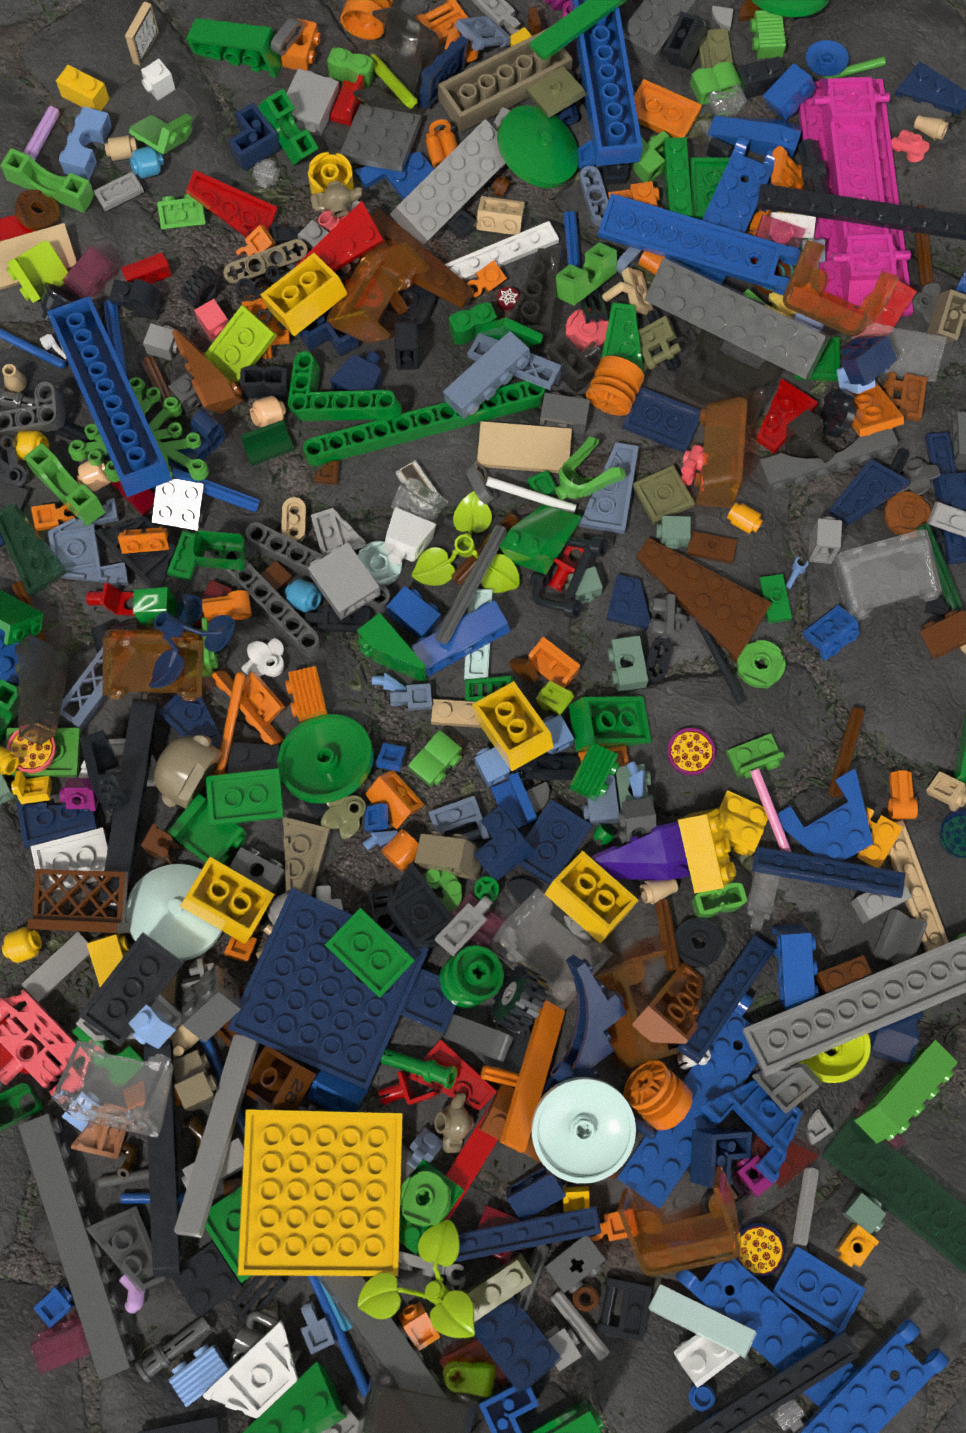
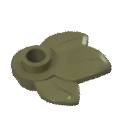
M351 795L326 803L330 808L323 814L321 825L330 829L339 828L342 839H348L353 836L359 829V818L364 815L366 810L364 800L359 796ZM353 803L358 805V810L355 812H351L349 809Z

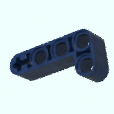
M202 409L193 416L191 420L192 431L190 432L197 433L200 436L201 445L196 449L185 448L176 451L192 460L201 459L204 461L221 445L225 438L222 424L206 410ZM168 458L171 471L176 468L189 473L188 468Z

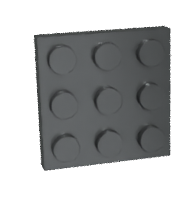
M359 104L340 154L346 157L350 163L403 172L422 122L421 115Z

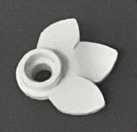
M276 638L270 640L267 645L260 641L249 643L247 653L250 660L241 669L247 675L251 672H256L259 677L264 674L271 677L279 676L284 670V660L282 658L284 652L283 644Z

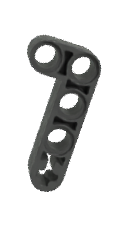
M43 381L35 388L36 406L0 411V439L8 435L15 437L18 432L38 430L42 433L62 428L65 423L63 393L51 383ZM52 391L51 396L46 399L47 394ZM54 413L53 418L48 421L49 416ZM32 417L31 422L27 424V420ZM10 421L9 426L5 428L6 423Z

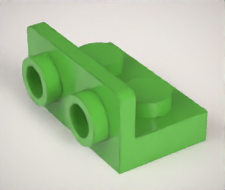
M188 194L184 195L185 199L177 200L175 196L163 197L162 201L157 202L161 230L206 225L203 205Z
M771 733L726 752L737 779L743 776L746 779L752 778L750 771L757 768L760 770L767 768V770L777 768L785 757L783 752H779Z

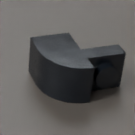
M114 279L109 297L111 304L132 307L137 317L158 320L163 302L161 293L156 287L139 279H134V283Z

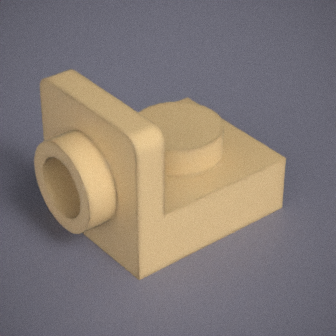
M940 771L926 790L928 795L948 804L953 812H956L959 807H963L966 803L965 783Z

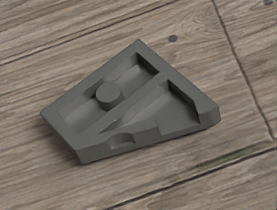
M805 1063L791 1065L766 1077L762 1070H758L752 1076L785 1114L823 1083Z

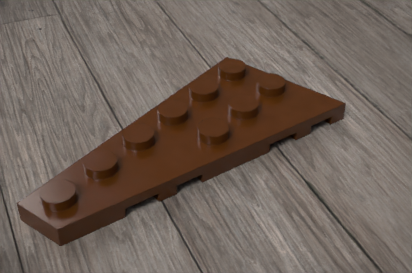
M377 207L370 216L385 242L362 256L448 302L463 308L472 298L474 290L381 208Z
M648 537L638 552L636 560L666 587L665 590L669 594L675 595L680 605L704 630H707L716 639V642L721 647H724L731 654V658L737 662L768 612L771 602Z

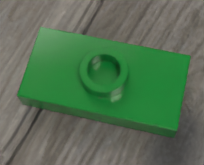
M187 531L182 532L167 571L168 575L191 581L197 565L193 554L195 534Z
M783 574L760 577L759 584L762 598L771 602V606L766 613L767 623L791 621L792 615Z

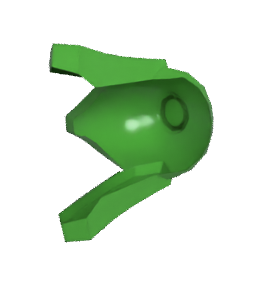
M589 436L584 444L560 467L558 472L560 486L555 488V492L560 500L565 498L579 499L589 496L626 477L625 470L619 467L610 468L595 479L593 477L582 478L575 472L574 469L598 445V438Z

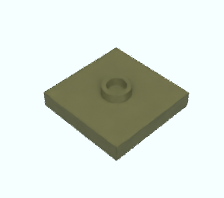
M564 66L526 88L528 95L548 118L586 96L585 90Z
M674 465L632 484V488L653 525L661 522L662 516H674L695 505Z

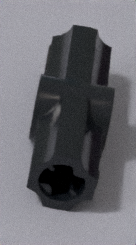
M805 139L798 144L804 185H807L808 191L829 194L826 181V167L824 160L821 161L817 140Z

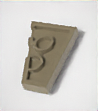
M284 817L286 892L294 888L312 896L330 828Z

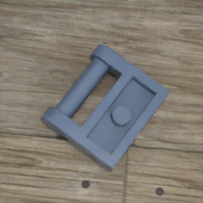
M489 16L458 19L455 27L462 33L463 37L471 42V46L475 51L491 46L508 47L510 44V36Z
M475 796L428 812L435 832L445 834L476 823L478 829L462 835L466 836L468 841L489 838L487 829L481 823L483 818Z

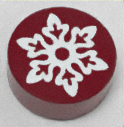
M512 287L502 288L497 294L498 306L506 311L515 309L519 304L518 291Z

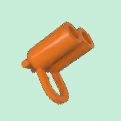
M439 119L431 123L425 142L432 166L435 169L458 144L454 133L451 132L449 121ZM438 125H445V126H446V128H444V130H441V131H440V129L434 130V128H435L436 126H438Z

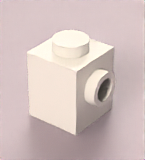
M160 59L141 69L143 75L142 84L148 92L153 94L157 101L175 90L172 75Z

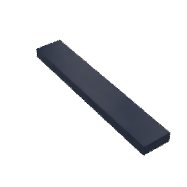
M949 432L926 434L925 442L929 464L936 465L940 470V474L957 473ZM932 479L936 501L939 502L934 479ZM941 529L946 539L944 541L947 565L966 563V537Z
M758 846L756 847L752 868L753 872L901 899L906 875L904 872Z
M754 934L696 1020L698 1023L696 1031L686 1044L679 1045L678 1051L695 1063H700L775 950L774 947Z
M597 1206L458 1233L460 1248L455 1262L600 1234L602 1231Z

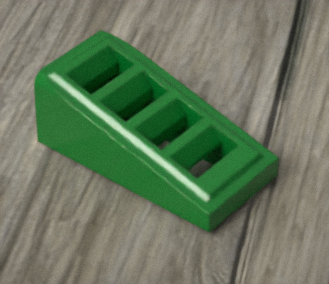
M512 676L465 679V701L477 702L486 697L484 696V686H487L488 696L494 692V686H497V690H499L503 686L513 681L515 682ZM474 686H478V696L474 697Z

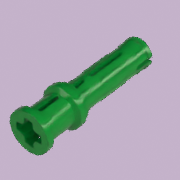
M390 1049L384 1050V1053L388 1054V1056L383 1054L381 1057L383 1065L422 1076L428 1083L434 1081L443 1084L447 1089H451L456 1081L457 1068L452 1065L449 1067L440 1065L433 1059L423 1061Z

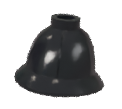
M42 282L44 291L41 296V308L44 313L41 317L50 322L47 311L82 298L67 289Z

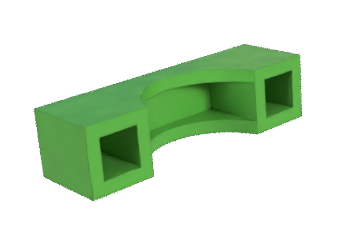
M10 148L0 165L7 181L28 190H40L44 195L53 197L57 202L85 213L95 196L89 180L69 173L66 177L52 174L38 165L31 156L13 148Z
M43 443L24 456L31 471L86 526H89L105 513L98 498L84 484L80 485Z

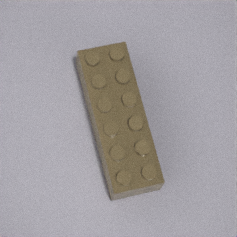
M547 29L438 84V100L460 133L498 114L502 107L507 109L529 98L530 96L526 88L562 66L571 74L573 59L564 47L546 61H543L529 47L530 42Z

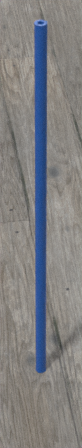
M211 1038L206 1042L200 1039L220 1082L224 1067ZM241 1106L237 1122L244 1136L245 1113ZM308 1276L362 1397H365L372 1393L348 1338L345 1332L342 1331L316 1276Z

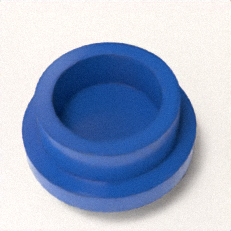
M705 1383L698 1388L693 1385L689 1391L688 1399L694 1409L707 1411L714 1405L715 1393Z

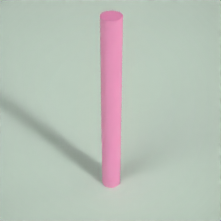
M754 769L750 773L780 850L792 852L760 769Z

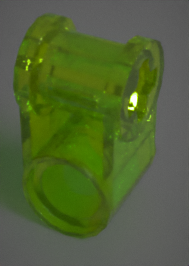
M452 1361L444 1367L443 1378L451 1391L471 1393L478 1396H492L496 1367L486 1363ZM459 1371L461 1377H457L456 1382H453L451 1376H454L455 1372Z

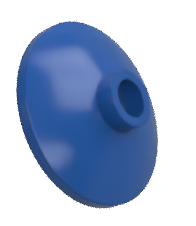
M822 40L808 48L805 60L809 69L814 73L822 76H834L845 70L849 62V54L841 44L831 40Z

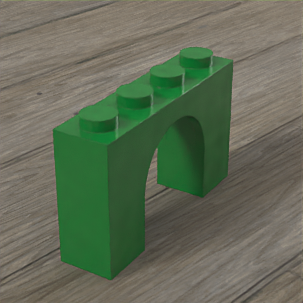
M582 1399L532 1428L528 1433H601L600 1430L605 1427L592 1403L586 1405Z

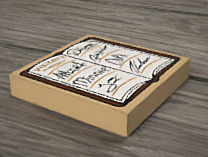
M147 2L142 4L125 34L132 61L139 66L159 33L152 5Z

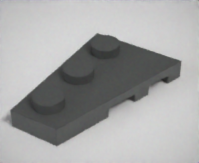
M136 1206L86 1228L139 1292L166 1280L165 1277L154 1278L152 1245Z

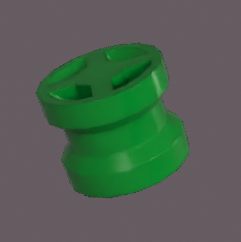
M488 876L478 879L474 887L476 899L480 902L486 896L494 902L499 893V886L496 880Z

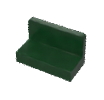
M284 420L240 436L251 466L294 451Z

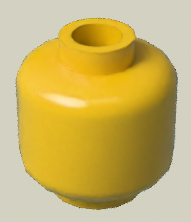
M38 430L18 432L15 436L17 440V456L23 461H26L24 456L41 443L49 449L48 439Z
M22 927L6 934L2 951L6 958L11 959L15 963H21L38 955L42 941L36 930Z

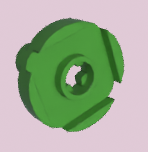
M758 640L747 644L736 664L737 674L745 683L752 687L770 688L779 681L784 673L785 659L783 660L781 650L775 644L765 640ZM765 660L764 665L767 668L758 669L755 661Z
M430 869L422 874L432 890L443 889L442 894L444 897L439 899L451 915L455 913L462 900V890L458 879L447 871Z
M428 1171L419 1172L412 1178L409 1177L400 1188V1206L403 1216L418 1226L426 1227L439 1224L450 1207V1187L441 1177ZM426 1192H429V1203L421 1206L422 1201L419 1200V1196H424Z

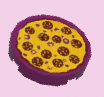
M682 729L674 734L668 743V761L674 770L682 775L702 774L709 769L715 758L713 741L707 733L699 729Z

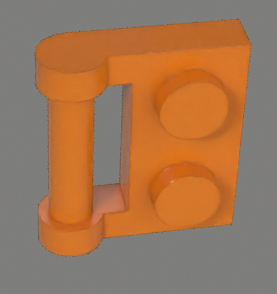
M446 0L445 4L424 15L421 13L415 16L418 26L423 29L435 47L447 41L449 31L456 29L461 34L455 27L458 19L468 18L456 0ZM447 13L446 15H444V16H442V17H440V18H438V19H436V20L430 22L431 20H433V19H435V18H437V17H439V16H441V15Z
M782 146L776 147L772 153L775 163L771 175V183L774 186L803 190L804 182L801 165H797L787 155V151Z

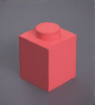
M214 299L194 310L197 321L211 341L215 340L228 324L227 317Z

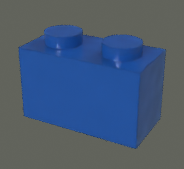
M793 63L763 95V98L768 108L786 121L806 99L811 97L816 86L812 76Z
M406 586L386 606L387 614L418 639L425 636L429 637L441 623L440 610L432 603L428 605L422 600L419 592L415 589L409 590Z

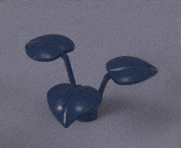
M180 593L176 616L174 617L168 612L163 611L155 619L154 627L164 633L163 639L168 641L173 651L167 650L159 656L153 669L152 680L148 686L151 688L165 687L174 682L183 669L184 657L178 655L179 649L171 637H179L188 630L206 637L204 642L205 648L210 652H217L230 640L236 624L235 620L228 615H219L209 622L208 632L192 627L193 624L198 622L203 614L202 599L198 596Z

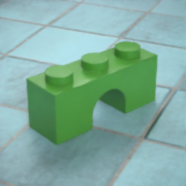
M599 242L585 253V263L582 269L572 264L564 268L556 275L557 298L576 305L617 273V250Z

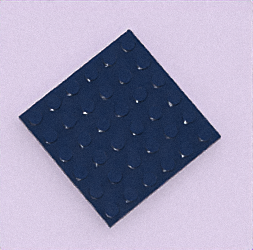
M291 888L240 999L241 1010L232 1017L227 1029L367 1090L429 949H413L406 938L383 929L415 961L379 998L324 945L352 914Z

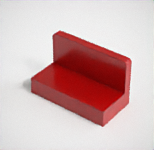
M358 75L356 83L343 81L330 115L331 121L351 126L365 91L362 75Z
M163 253L121 268L127 282L134 283V279H139L153 284L172 277L166 258H164Z

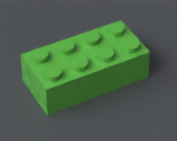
M936 1040L932 1041L914 1054L911 1064L905 1063L854 1121L876 1143L884 1139L890 1141L897 1133L902 1134L911 1125L908 1120L912 1116L916 1117L924 1110L926 1106L923 1103L927 1099L931 1100L940 1091L937 1086L941 1082L944 1084L954 1075L952 1069L958 1062Z

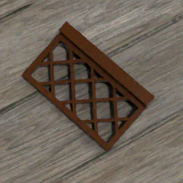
M36 869L33 919H28L27 929L129 933V923L125 922L128 872ZM44 874H49L55 881L48 890L43 885ZM69 875L77 882L70 891L63 884V881ZM91 876H94L99 885L91 892L85 882ZM113 877H119V888L113 893L107 883ZM59 886L65 896L57 903L51 894ZM81 887L87 897L79 904L73 894ZM103 888L110 897L101 905L95 895ZM48 899L53 908L47 914H41L42 903ZM68 900L75 906V909L69 915L61 908ZM90 900L98 908L92 916H89L83 909ZM113 901L118 906L117 917H111L105 910Z

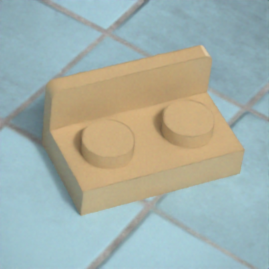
M481 196L477 214V230L512 235L519 234L525 202Z

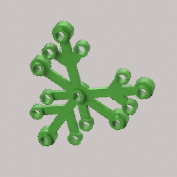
M133 377L129 380V383L145 416L150 407L160 401L161 394L157 387L146 389L145 382L142 379ZM168 397L163 402V409L149 423V427L167 464L171 478L172 471L169 467L168 458L188 468L192 479L197 481L203 480L209 473L207 464L201 459L192 460L176 451L185 448H198L201 445V440L197 433L188 434L186 439L164 443L158 441L166 438L177 439L183 435L181 425L176 422L171 423L168 429L157 430L168 417L176 418L182 413L181 403L175 397ZM89 424L85 427L84 431L87 438L95 440V442L85 443L81 440H74L70 443L68 450L73 460L83 461L88 457L92 466H99L103 463V459L108 453L96 425ZM109 461L104 468L106 477L109 481L118 482L120 481L112 462Z

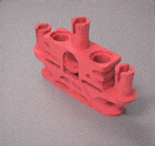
M22 989L21 995L11 996L5 999L0 997V1022L8 1014L11 1015L6 1019L8 1022L6 1025H0V1043L14 1056L0 1070V1081L7 1086L25 1068L42 1087L49 1089L52 1086L50 1082H56L58 1080L56 1076L58 1074L63 1075L66 1072L67 1075L49 1091L59 1103L77 1085L83 1087L84 1082L82 1079L86 1071V1064L88 1061L92 1063V1059L86 1051L74 1041L26 990ZM23 1001L27 1003L21 1011L13 1007ZM20 1020L29 1030L26 1032L16 1021ZM35 1036L45 1047L41 1049L38 1044L30 1040ZM32 1046L34 1054L30 1059L25 1060L23 1052L27 1047ZM53 1054L62 1065L59 1066L49 1055ZM79 1055L81 1059L76 1069H74L71 1062Z

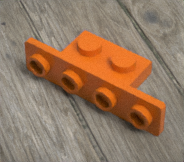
M215 671L212 676L216 680V685L231 698L234 680L226 671ZM251 672L244 679L238 709L246 715V721L256 727L261 733L260 737L264 742L270 745L281 744L284 739L270 722L285 706L256 672Z

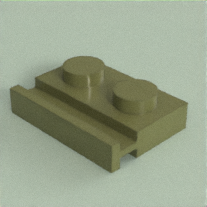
M727 28L707 30L698 49L701 68H713L720 62H732L733 64Z

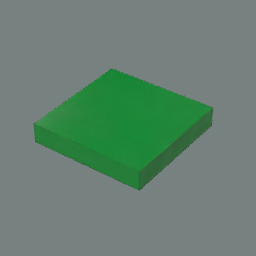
M507 317L484 324L480 330L481 334L496 340H500L511 331L527 347L541 343L543 337L541 333Z
M830 337L811 378L804 379L793 373V380L839 382L837 369L840 368V337Z

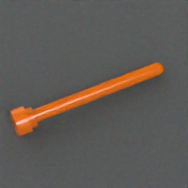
M238 672L235 675L220 747L222 755L217 763L216 771L213 770V774H210V776L227 774L225 771L245 675L242 672Z

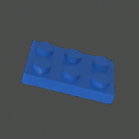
M795 1246L771 1292L838 1334L845 1330L866 1289L803 1249Z

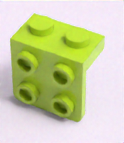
M46 240L7 262L9 267L6 270L14 281L18 279L22 285V288L19 289L27 301L31 299L33 303L39 300L43 294L42 282L60 287L71 279L69 272L49 241Z

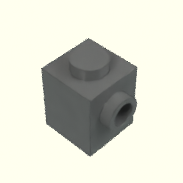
M187 373L168 386L171 396L181 403L182 410L186 414L201 404L192 385V379Z

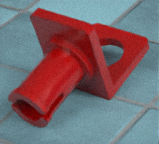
M567 546L561 559H554V562L558 563V569L548 584L559 592L562 591L568 575L575 572L579 563L570 561V552L578 549L583 553L584 549Z
M107 582L104 583L103 592H87L86 602L89 606H104L115 615L135 616L133 609L127 610L125 608L126 602L133 598L134 592H121Z
M406 1071L397 1072L399 1077L398 1084L378 1090L379 1096L390 1094L380 1099L383 1105L402 1098L406 1100L407 1105H414L439 1096L438 1091H434L414 1098Z

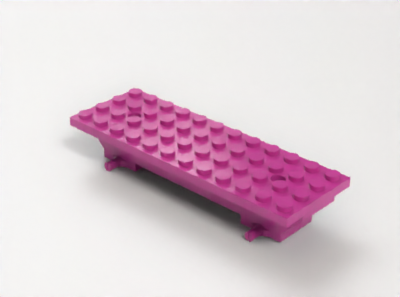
M872 77L825 78L814 82L816 89L813 94L798 107L799 121L802 128L801 139L802 142L810 138L817 140L821 161L824 160L826 167V181L829 194L899 205L886 102H889L890 95L889 92L885 93L883 79H872ZM816 217L814 239H825V262L819 263L820 276L818 279L819 295L824 304L822 317L825 320L850 319L897 278L910 286L907 260H910L911 253L910 250H905L902 230ZM912 300L901 316L912 315Z

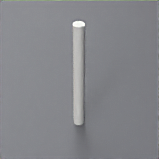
M488 477L486 486L570 513H574L576 509L575 504L492 477Z

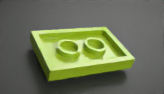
M241 305L205 354L226 375L240 385L241 368L254 366L276 338L277 334L246 306Z

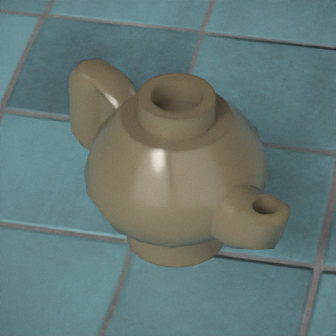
M333 181L328 184L324 194L315 193L311 196L312 208L316 212L329 210L332 217H344L349 214V207L352 203L362 196V188L349 190L340 181Z
M465 1093L455 1095L451 1104L435 1117V1129L438 1133L444 1135L442 1141L443 1149L446 1153H458L461 1151L462 1139L465 1138L474 1125L472 1115L463 1107L466 1100Z

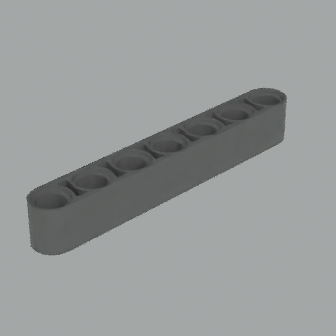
M252 523L246 528V538L253 550L310 579L312 578L309 575L308 567L311 562L319 557H325L261 523ZM255 534L263 535L258 540L252 539ZM276 544L283 545V547L279 550L272 549V547ZM297 554L303 555L301 560L296 561L292 559ZM377 583L381 594L379 596H384L386 599L381 603L375 602L373 599L364 606L371 608L375 612L383 613L387 611L386 606L391 602L390 593L385 586Z
M206 550L210 558L219 559L217 550ZM231 551L226 559L237 560L241 557V554L238 551ZM246 559L244 571L222 569L241 590L249 592V599L303 655L312 657L318 654L321 646L317 633ZM244 575L252 576L248 581L241 580ZM260 591L268 592L264 597L256 596ZM276 607L283 608V611L279 614L272 613V610ZM292 623L299 624L296 630L287 629ZM311 639L315 641L311 647L303 645L306 640Z

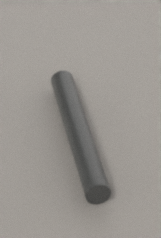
M149 1168L133 1171L126 1180L120 1179L117 1174L98 1177L99 1188L149 1179Z

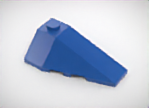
M714 116L707 136L715 137L735 146L741 135L750 139L748 151L766 157L770 147L775 149L778 146H782L787 151V155L792 158L802 128L799 125L782 119Z

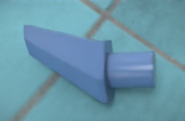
M387 672L384 673V676H372V685H384V689L393 692H406V687Z
M634 761L626 767L631 774V777L628 779L630 780L634 798L638 800L642 799L644 795L645 771H640Z
M398 831L369 832L371 837L362 844L367 850H370L376 844L381 847L388 843Z

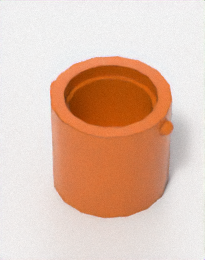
M401 829L381 849V852L396 868L404 872L407 866L415 861L418 842Z

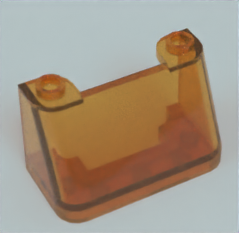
M106 630L103 636V695H108L109 699H122L123 695L128 694V692L177 693L184 701H195L197 698H202L203 636L190 631H183L179 637H171L179 649L178 655L184 657L183 669L178 678L171 684L161 688H151L148 685L152 680L153 669L157 659L165 651H173L168 641L163 639L164 633L159 630Z

